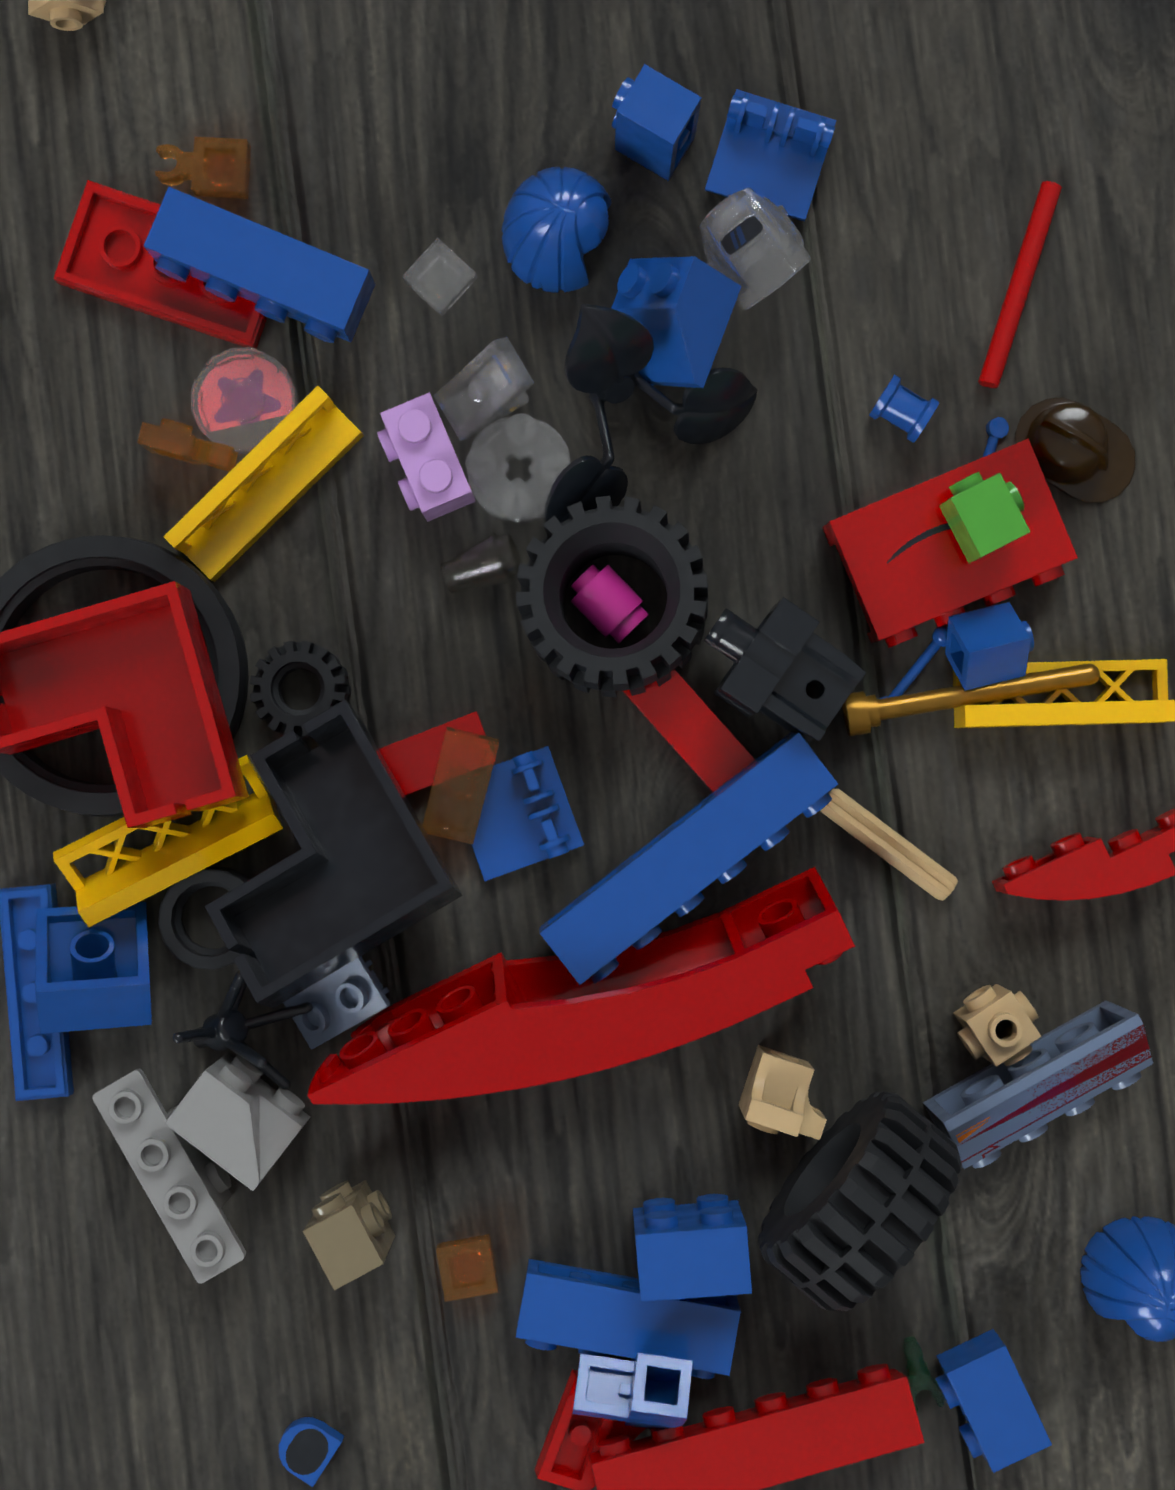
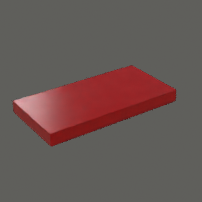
M87 180L53 279L60 285L256 351L267 320L266 316L254 309L256 303L237 296L235 302L224 300L205 289L206 282L188 275L186 282L179 281L155 268L157 262L143 246L161 204Z

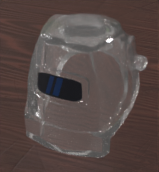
M751 188L735 192L720 201L699 225V231L704 243V251L709 261L707 264L742 286L736 301L744 310H748L780 288L811 260L804 247L802 234L788 218L785 208L782 205L777 207L768 198L760 196Z

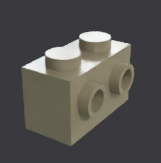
M347 1180L324 1192L320 1196L322 1202L311 1209L313 1215L303 1230L334 1290L383 1265L395 1238V1234L388 1223L392 1219L390 1207L379 1190L371 1191L366 1180L351 1187Z

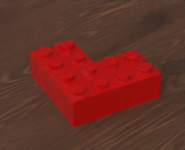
M173 581L0 632V696H3L5 704L0 703V753L12 755L100 729L127 828H147L192 815L191 811H205L249 798L191 591L188 588Z

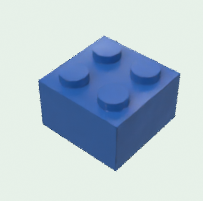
M706 1194L697 1197V1203L675 1205L674 1199L654 1198L644 1201L641 1208H633L641 1302L752 1294L747 1225L738 1200L729 1201L728 1195Z

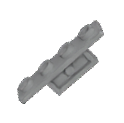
M141 1069L130 1072L96 1092L92 1097L95 1105L195 1280L198 1283H204L242 1261L246 1256V1250L222 1210L223 1205L232 1196L228 1189L231 1187L230 1176L222 1167L164 1124L177 1106L167 1112L165 1111Z

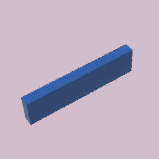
M56 883L0 889V924L16 1101L67 1097L74 1093L69 1032L40 1034L35 995L36 909L58 908Z

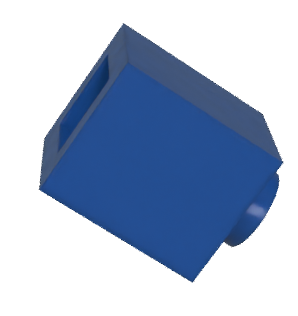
M1010 602L948 617L945 655L965 691L1026 676L1029 652L1034 650V637L1029 624L1019 619Z

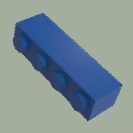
M168 187L143 246L157 262L155 268L165 275L186 282L188 275L206 282L205 289L224 300L235 302L237 296L256 303L254 309L260 314L281 323L285 322L287 316L306 324L304 331L329 343H334L336 337L350 343L352 342L376 285L369 269L171 187Z
M529 1259L517 1322L516 1338L526 1339L525 1343L528 1346L540 1350H555L557 1345L576 1348L579 1354L602 1357L616 1355L631 1358V1361H635L637 1353L693 1361L691 1376L712 1379L715 1377V1374L730 1376L741 1310L735 1295L641 1302L638 1278Z

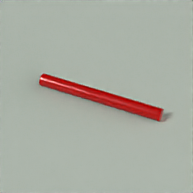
M1043 181L1041 183L978 383L982 386L993 389L999 387L1062 190L1061 185L1055 182Z

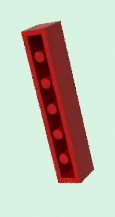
M876 1364L858 1370V1379L838 1384L837 1378L817 1380L805 1386L807 1393L786 1398L785 1392L770 1393L754 1400L755 1407L735 1412L732 1406L716 1408L702 1415L703 1422L685 1427L651 1428V1436L630 1442L629 1435L608 1438L598 1443L599 1451L588 1453L597 1490H760L925 1442L907 1376L895 1368L889 1370L888 1364Z

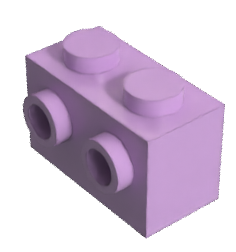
M430 392L380 413L386 429L378 431L377 434L389 462L398 458L401 462L407 478L399 480L398 484L410 511L420 507L422 514L428 522L476 502Z

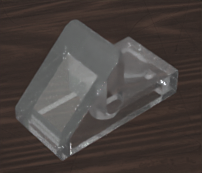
M508 337L493 340L441 388L434 397L461 441L525 405L529 401L525 391L534 384V381Z

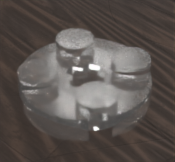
M519 413L511 417L498 419L486 426L474 439L465 463L470 489L476 501L486 512L495 518L505 521L532 522L544 518L545 504L552 485L562 470L571 462L565 441L552 426L542 420L532 418L530 415ZM513 457H516L518 460H522L525 457L529 458L533 462L528 468L532 476L530 480L524 482L519 477L512 481L507 479L505 475L510 470L507 462Z

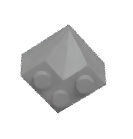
M227 1053L202 1073L164 1124L250 1190L254 1191L310 1119V1116L303 1111L305 1104L294 1093L281 1087L276 1091L260 1078L263 1073L252 1063L239 1055L233 1058Z

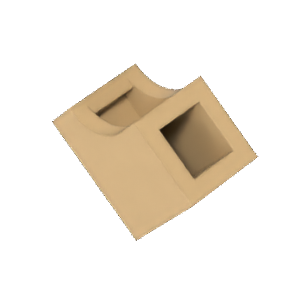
M758 1045L738 1104L745 1120L748 1121L747 1124L771 1134H778L780 1131L798 1137V1134L820 1140L827 1119L819 1109L813 1107L809 1102L808 1090L814 1073V1068L806 1060Z

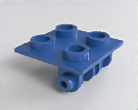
M736 89L735 95H733L727 120L705 191L805 222L837 120Z
M548 746L524 753L513 759L449 782L484 881L548 858L557 857L584 845Z

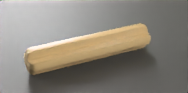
M833 788L828 793L832 800L820 812L934 898L944 901L952 893L958 883L957 878L840 789Z

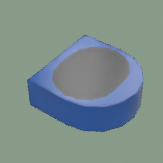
M302 1417L293 1421L285 1429L279 1443V1458L282 1465L291 1474L313 1487L342 1443L344 1435L321 1420L313 1417Z

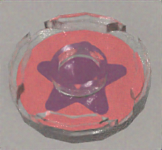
M252 347L230 348L212 356L203 366L204 369L200 372L198 379L195 378L191 388V411L200 431L219 448L235 454H248L298 405L297 390L286 368L274 357Z

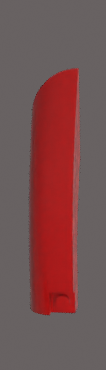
M813 867L725 910L662 932L653 941L639 950H636L631 945L615 957L620 963L618 967L597 983H593L588 978L579 985L557 955L506 960L502 952L400 1000L363 1023L351 1033L352 1039L342 1047L339 1056L337 1054H329L311 1081L307 1096L312 1104L356 1105L432 1101L527 1088L602 1071L700 1039L814 988L806 969L815 965L829 964L837 960L844 951L855 947V944L819 873Z

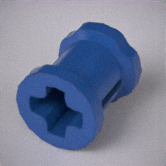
M894 374L869 416L875 420L882 417L907 433V440L914 443L940 402L934 398L928 401L901 385V378Z

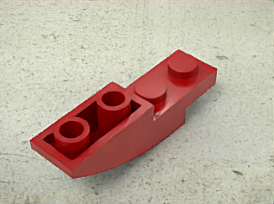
M1175 809L1156 817L1155 820L1158 826L1142 834L1139 833L1138 829H1132L1107 841L1110 847L1108 850L1101 838L1087 836L1082 838L1080 832L1065 836L1050 845L1052 853L1034 861L1032 855H1028L1005 865L1002 868L1005 875L993 880V886L996 891L1009 895L1064 901L1094 899L1122 894L1167 879L1175 875V866L1169 856L1170 853L1175 851Z

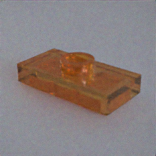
M446 727L422 821L427 834L473 844L499 746V739Z

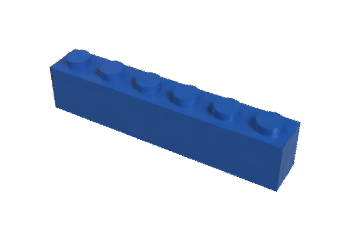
M790 732L539 927L540 935L579 985L588 978L593 983L601 981L618 967L620 963L615 957L631 945L636 950L643 948L662 932L658 924L673 912L682 917L699 905L705 898L700 891L717 878L721 884L728 882L747 866L743 858L758 846H761L766 851L784 839L790 832L785 825L801 813L806 818H809L823 809L832 800L828 792L838 785L837 781L799 732Z

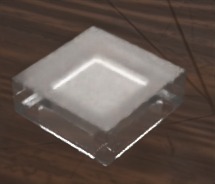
M437 238L403 274L402 278L410 288L443 316L477 279V273Z

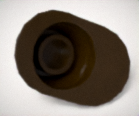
M1064 397L1048 398L1032 405L1020 418L1015 432V444L1029 438L1046 481L1069 496L1086 503L1105 502L1120 495L1130 484L1135 471V451L1128 436L1116 424L1096 413L1090 407Z

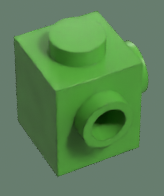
M979 472L966 477L949 487L953 497L939 506L968 563L1031 532L1021 514L1024 511V503L1019 491L1012 482L1008 481L1005 483L1001 473L986 480H983Z

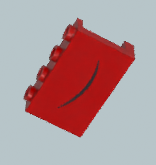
M1029 438L831 520L822 527L830 547L836 545L871 632L867 633L870 642L874 643L885 639L888 648L917 637L918 634L914 626L925 621L934 619L937 628L948 624L949 616L965 613L964 605L982 598L985 606L988 607L1015 596L1016 593L1013 585L1031 578L1036 587L1065 575L1062 564L1078 558ZM979 472L983 480H986L1001 473L1005 483L1008 481L1012 482L1019 491L1024 503V511L1021 514L1031 532L968 563L939 506L953 497L949 487L966 477Z

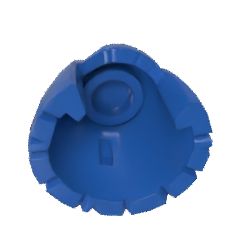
M559 166L538 171L536 176L531 175L513 193L503 217L502 243L508 263H511L513 272L526 284L531 283L535 289L542 288L545 292L558 293L560 289L564 293L578 290L589 284L583 256L598 247L602 239H604L609 225L608 209L612 204L605 188L594 177L575 168L564 167L561 169Z
M1132 1216L1131 1219L1121 1218L1102 1227L1103 1232H1096L1089 1240L1085 1248L1087 1255L1082 1256L1081 1259L1083 1267L1080 1268L1081 1283L1085 1286L1083 1291L1088 1303L1099 1316L1125 1320L1137 1335L1146 1340L1166 1342L1175 1339V1225L1169 1221L1165 1223L1162 1219L1144 1216L1140 1219Z

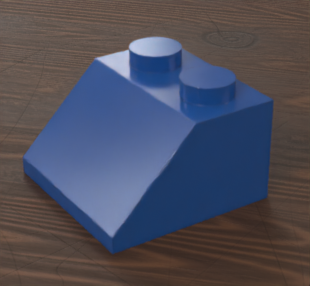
M695 256L630 259L627 267L618 279V292L611 309L623 312L641 322L653 338L654 350L651 359L639 371L642 378L651 385L704 388L742 286Z
M138 902L91 927H88L79 915L77 906L36 909L35 995L40 1034L152 1025L146 902Z

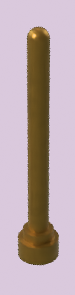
M1083 664L1030 673L1016 679L966 691L960 685L877 699L875 695L866 696L864 691L851 693L842 705L848 736L871 733V727L880 726L881 720L1092 685L1098 681L1100 671L1093 664Z

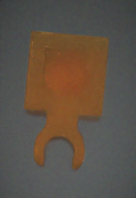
M194 137L193 152H184L170 144L156 147V152L162 159L173 158L177 160L173 170L169 172L155 171L156 177L162 184L174 186L186 180H192L191 189L196 196L248 199L251 145L247 139Z
M164 418L161 419L160 426L142 422L137 441L138 444L151 453L200 466L203 464L230 472L235 467L239 452L234 451V447L198 439L192 435L193 427Z

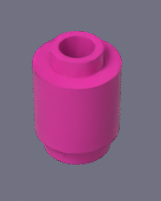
M593 564L571 585L577 595L570 602L605 638L610 634L618 644L649 615L640 605L643 600L609 565L599 571Z

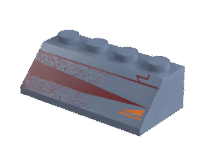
M1105 1000L1031 1043L1030 1045L1033 1050L1021 1061L1010 1066H1005L1002 1063L996 1067L991 1064L922 1103L935 1126L957 1145L963 1169L971 1165L975 1169L987 1166L1001 1156L1000 1149L1016 1140L1020 1142L1031 1141L1047 1131L1048 1125L1046 1123L1064 1113L1066 1116H1074L1089 1109L1095 1103L1093 1097L1109 1088L1120 1090L1137 1082L1142 1076L1140 1071L1153 1064L1144 1024L1139 1015Z

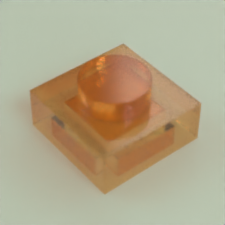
M490 1234L437 1243L436 1253L445 1302L498 1293L499 1284Z

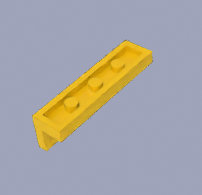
M317 385L163 537L175 549L184 553L211 581L215 582L364 435Z
M1167 659L1027 662L1026 674L1093 664L1099 669L1100 677L1098 680L1106 689L1093 702H1081L1068 689L1052 691L1041 703H1027L1022 697L1010 698L1016 704H1000L1003 700L992 701L988 705H963L954 708V728L1175 722V700H1168ZM953 670V687L960 686L961 683ZM1122 671L1114 680L1104 673ZM1133 671H1152L1153 700L1134 701L1119 686ZM1112 693H1113L1120 701H1106V700H1107V699L1112 695ZM1059 695L1067 701L1066 703H1052Z
M247 755L238 760L242 774L246 777L254 793L249 795V798L205 810L201 820L189 826L168 821L147 828H127L125 817H122L53 852L54 862L76 892L78 913L88 927L283 829L276 802ZM137 829L157 832L153 844L142 850L123 847L126 835ZM89 853L108 857L104 869L86 878L82 876L73 861Z

